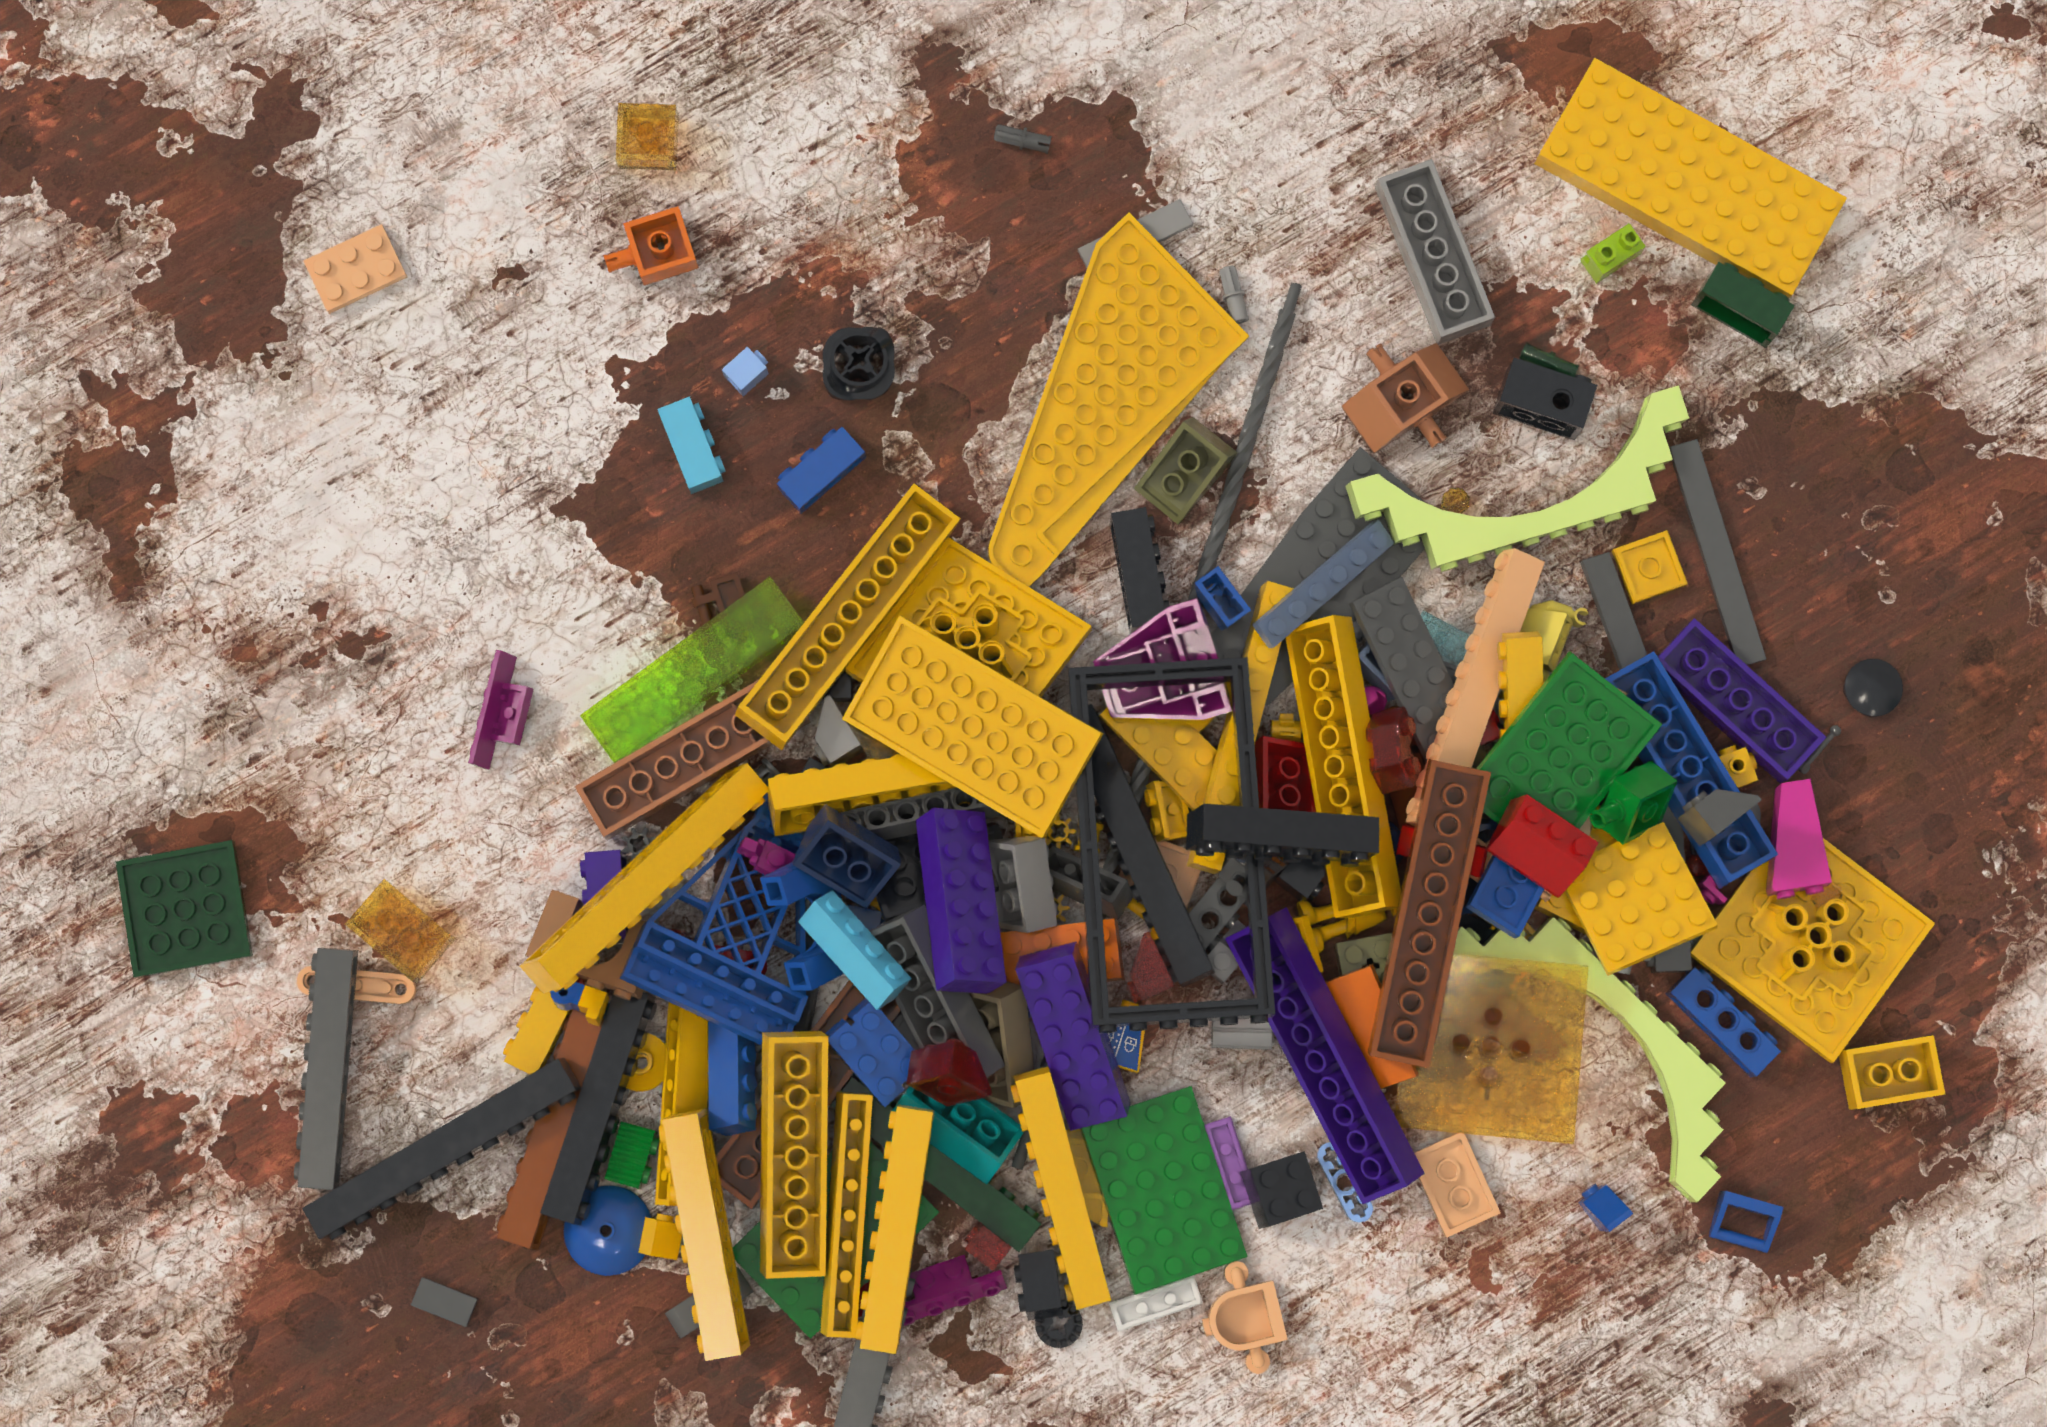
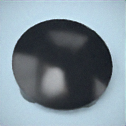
M1866 659L1858 662L1850 669L1843 685V693L1856 711L1874 718L1891 712L1899 704L1903 693V684L1899 673L1891 664L1880 659Z

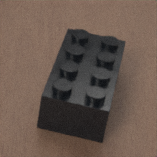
M1146 507L1111 513L1110 529L1130 634L1170 606L1169 601H1163L1162 594L1165 593L1164 589H1166L1163 571L1158 572L1157 565H1159V560H1161L1158 543H1152L1155 523L1153 515H1147Z

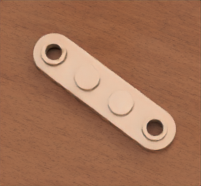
M311 966L303 968L297 976V986L306 995H309V979L315 976V971L311 970ZM357 970L354 1000L406 1004L415 997L416 984L409 976ZM400 984H404L407 988L406 993L403 995L397 993V987Z

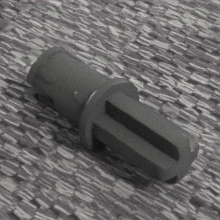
M1001 124L996 126L994 133L995 141L1019 146V150L1027 148L1048 154L1052 138L1050 135L1046 136L1027 131L1026 127L1022 130Z

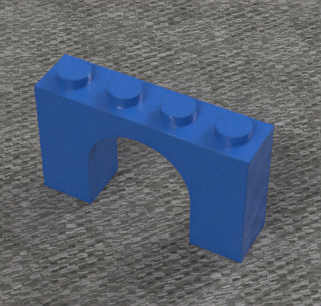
M793 862L760 877L768 906L790 905L804 897L812 904L816 899L832 890L842 899L841 893L795 867ZM815 940L807 951L784 962L791 991L814 990L844 974Z

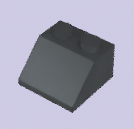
M1720 789L1714 790L1709 795L1703 791L1682 807L1685 813L1678 817V820L1697 844L1701 846L1736 821L1762 799L1758 795Z

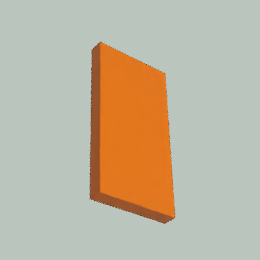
M1371 964L1325 981L1380 1088L1382 1089L1416 1077L1418 1071L1415 1065L1373 1057L1368 1054L1381 989V982L1374 965Z

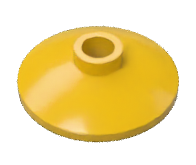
M647 1033L645 1045L642 1049L639 1048L636 1060L640 1058L647 1059V1066L643 1069L637 1067L634 1076L629 1078L626 1087L629 1090L645 1092L656 1088L663 1082L665 1044L661 1039L650 1033Z

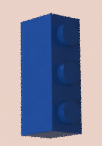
M843 427L837 431L835 429L830 430L822 438L823 443L817 449L810 448L800 457L802 462L795 468L788 467L778 476L780 480L776 483L778 489L800 514L805 512L866 458L865 451Z

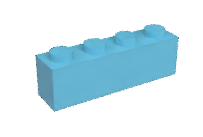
M833 890L816 899L798 921L876 1010L894 1000L912 979Z

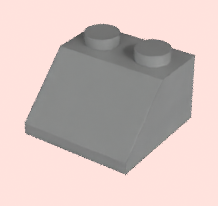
M830 695L824 698L815 735L818 746L814 747V750L824 766L830 764L832 768L837 764L849 761L862 753L863 750L848 723L842 719L843 715Z

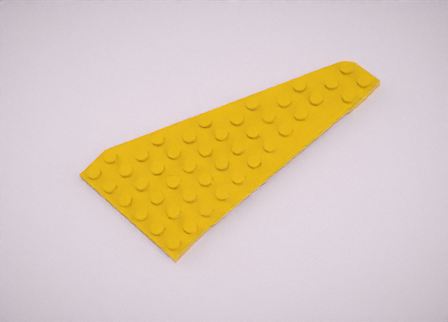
M1130 212L1095 245L989 543L988 557L990 563L1028 587L1043 575L1225 360L1249 338V335Z

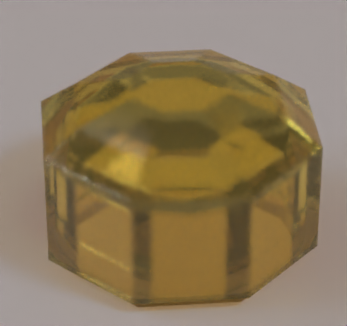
M1452 487L1442 495L1441 508L1446 511L1463 514L1469 508L1470 497L1464 489Z

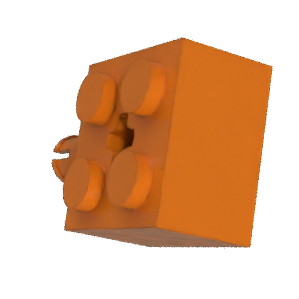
M679 206L623 223L630 245H628L627 249L603 255L609 273L631 265L637 267L644 286L699 268ZM663 242L665 248L662 250L658 249V243Z

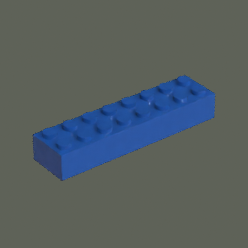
M1653 651L1605 678L1613 686L1626 692L1627 697L1662 723V726L1638 756L1643 764L1652 761L1677 780L1668 806L1717 887L1720 889L1777 856V851L1751 809L1701 846L1697 844L1678 820V817L1685 813L1682 807L1703 791L1708 795L1716 789L1733 792L1740 791L1656 653Z

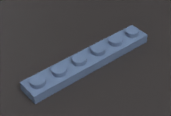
M1374 520L1252 624L1268 648H1274L1394 544V541L1380 520Z

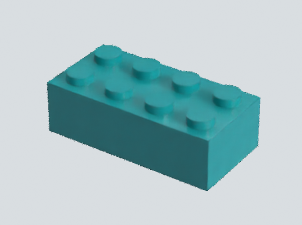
M930 1068L909 1086L892 1110L896 1111L898 1105L935 1110L930 1144L986 1185L1024 1133L1020 1124L968 1086L943 1095Z

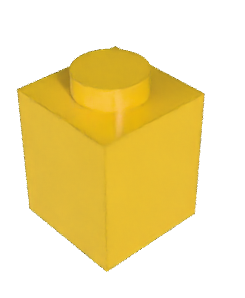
M657 1213L656 1219L645 1217L638 1253L677 1260L682 1233L677 1231L676 1223L674 1222L675 1216Z

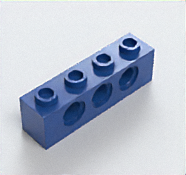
M1695 967L1692 968L1665 994L1750 1077H1757L1781 1052L1776 1047L1778 1044L1777 1040L1767 1031L1762 1033L1754 1025L1756 1020L1747 1011L1743 1010L1740 1012L1733 1005L1735 1002L1734 998L1724 989L1719 991L1711 983L1713 978L1704 969L1700 968L1697 970ZM1700 991L1706 992L1710 997V1003L1706 1008L1701 1007L1697 1002V995ZM1722 1012L1727 1013L1731 1017V1025L1727 1029L1723 1028L1718 1021L1719 1015ZM1743 1033L1749 1034L1753 1040L1752 1047L1748 1050L1744 1049L1740 1044V1037Z

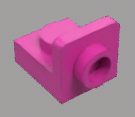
M1709 872L1697 884L1702 890L1703 898L1710 904L1716 903L1721 905L1728 900L1716 888L1717 885Z

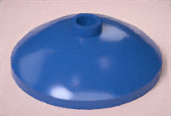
M600 1186L595 1192L592 1191L588 1202L591 1204L588 1218L585 1221L582 1220L581 1225L564 1223V1240L571 1257L585 1270L604 1276L618 1275L634 1268L646 1256L645 1254L638 1253L645 1217L652 1218L643 1200L632 1191L619 1186ZM604 1225H609L612 1229L608 1237L603 1236L601 1233V1228Z

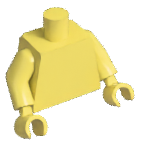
M1553 600L1534 604L1528 608L1520 632L1538 631L1542 636L1543 682L1550 676L1549 672L1555 670L1571 627L1580 628L1586 625L1585 622L1578 620L1577 614L1586 616L1588 615L1587 609L1579 608L1573 611L1571 606Z

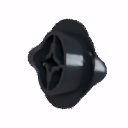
M848 327L834 332L828 338L823 349V382L828 394L832 398L838 400H872L888 391L895 375V350L891 336L885 329L877 327ZM860 345L865 347L863 349H855L852 346ZM839 353L846 362L844 371L841 374L835 366V360ZM876 353L882 362V368L878 374L871 365L873 356ZM856 378H861L865 380V382H854L852 380Z

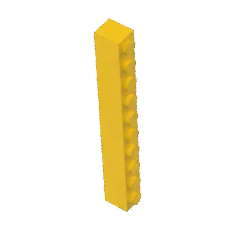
M1270 581L1265 582L1260 587L1242 658L1248 657L1254 745L1281 642L1274 648H1268L1252 624L1294 589ZM1233 709L1226 715L1203 804L1238 806L1240 802ZM1191 850L1187 866L1216 874L1222 870L1225 853L1214 852L1213 856H1198L1196 851Z

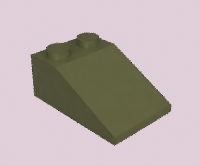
M1191 417L1181 423L1134 489L1179 525L1222 475L1238 452L1197 419Z

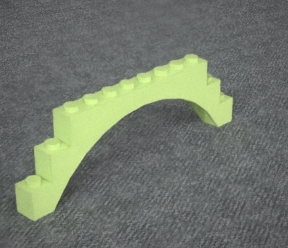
M1679 386L1650 394L1644 398L1632 433L1613 463L1590 486L1572 498L1537 512L1511 517H1474L1450 512L1411 497L1379 474L1351 481L1345 487L1355 519L1364 517L1365 521H1371L1382 517L1381 512H1384L1394 544L1402 542L1403 547L1420 542L1419 537H1421L1431 570L1440 567L1441 572L1457 568V562L1467 559L1469 564L1486 559L1484 554L1495 551L1496 556H1498L1502 551L1512 549V546L1522 543L1523 547H1529L1540 543L1539 538L1550 535V539H1555L1567 535V529L1577 527L1578 531L1594 527V521L1604 519L1605 523L1621 519V513L1631 511L1632 515L1648 511V505L1656 501L1648 473L1653 474L1665 470V464L1673 460L1665 433L1681 429V424L1688 420L1689 416Z
M1554 917L1547 919L1528 940L1524 938L1527 935L1524 930L1518 938L1514 939L1502 930L1497 929L1483 945L1479 943L1481 938L1475 931L1469 927L1467 929L1459 927L1450 971L1454 974L1503 969L1530 972L1551 978L1590 996L1623 1024L1640 1044L1652 1065L1667 1104L1672 1138L1669 1182L1689 1202H1698L1721 1178L1715 1171L1718 1168L1717 1165L1707 1156H1700L1724 1130L1718 1125L1720 1120L1713 1112L1708 1109L1705 1111L1702 1109L1726 1084L1720 1078L1722 1076L1721 1071L1712 1063L1706 1064L1699 1057L1701 1053L1690 1042L1685 1044L1677 1036L1679 1031L1668 1021L1663 1023L1656 1016L1658 1011L1645 1000L1641 1002L1634 995L1636 990L1631 984L1625 980L1620 981L1613 974L1607 976L1601 962L1592 954L1593 948L1583 939L1577 940L1570 933L1571 927L1563 919L1558 918L1556 920Z

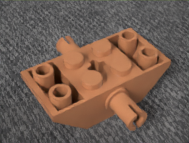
M1381 343L1376 345L1375 349H1370L1366 355L1371 359L1380 375L1345 402L1341 408L1373 454L1414 427L1415 429L1419 428L1431 448L1447 439L1446 435L1443 434L1432 417L1436 412L1468 392L1469 388L1438 344L1435 343L1421 349L1394 364ZM1402 391L1405 394H1408L1410 392L1412 394L1411 399H1404L1401 396Z

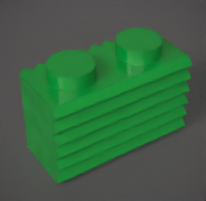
M621 1121L604 1179L641 1189L642 1184H648L652 1173V1167L648 1166L650 1156H656L659 1149V1138L656 1137L658 1131Z

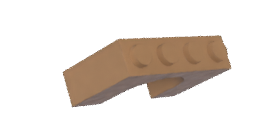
M552 889L525 956L527 958L530 957L583 907V902L579 898ZM640 920L636 925L628 929L621 949L612 959L602 964L593 965L588 969L584 967L576 975L580 979L586 980V985L601 991H603L604 987L614 990L613 995L630 1001L631 996L641 999L644 990L620 979V976L640 928L646 921Z

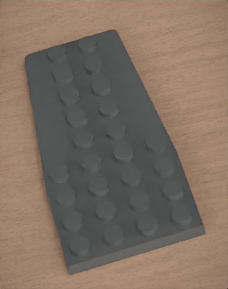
M1359 447L1305 508L1241 594V597L1250 607L1251 612L1223 631L1217 626L1212 633L1219 659L1242 658L1260 587L1265 582L1270 581L1295 588L1374 520H1380L1390 535L1384 512H1381L1382 517L1371 521H1365L1364 517L1355 519L1345 487L1349 482L1379 474L1411 497L1420 501L1423 500L1364 449ZM1419 537L1420 542L1403 547L1402 542L1393 544L1303 623L1331 615L1349 616L1355 622L1357 619L1349 603L1401 577L1425 550L1422 538ZM1286 638L1281 642L1265 706L1270 705L1293 682Z

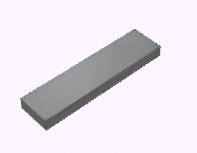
M1181 199L1137 219L1158 242L1193 226V222ZM1102 237L1078 248V253L1086 268H1088L1096 243Z

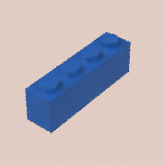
M708 1021L709 1130L724 1136L756 1130L757 1117L755 1106V1090L757 1087L755 1078V1060L757 1056L755 1042Z

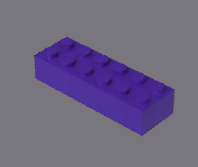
M1695 618L1658 655L1660 662L1679 693L1740 748L1746 747L1748 753L1751 752L1754 755L1756 763L1780 784L1787 781L1827 738Z
M932 808L916 819L936 991L988 994L1007 983L985 812Z
M1077 941L1020 956L1015 970L1070 1131L1127 1117L1131 1102L1108 1033H1099V1028H1092L1089 977Z

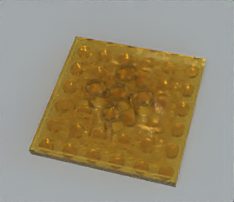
M1453 953L1430 1067L1426 1068L1415 1065L1418 1075L1398 1083L1395 1117L1400 1127L1574 1144L1588 965ZM1490 1008H1496L1501 1011L1502 1017L1498 1021H1491L1486 1017L1485 1012ZM1461 1034L1467 1036L1470 1044L1463 1048L1458 1047L1453 1041L1455 1036ZM1493 1037L1499 1041L1500 1046L1496 1050H1488L1483 1045V1041L1486 1038ZM1518 1040H1524L1529 1044L1530 1049L1525 1053H1519L1514 1050L1513 1044ZM1490 1066L1497 1071L1498 1075L1493 1079H1485L1481 1074V1070Z

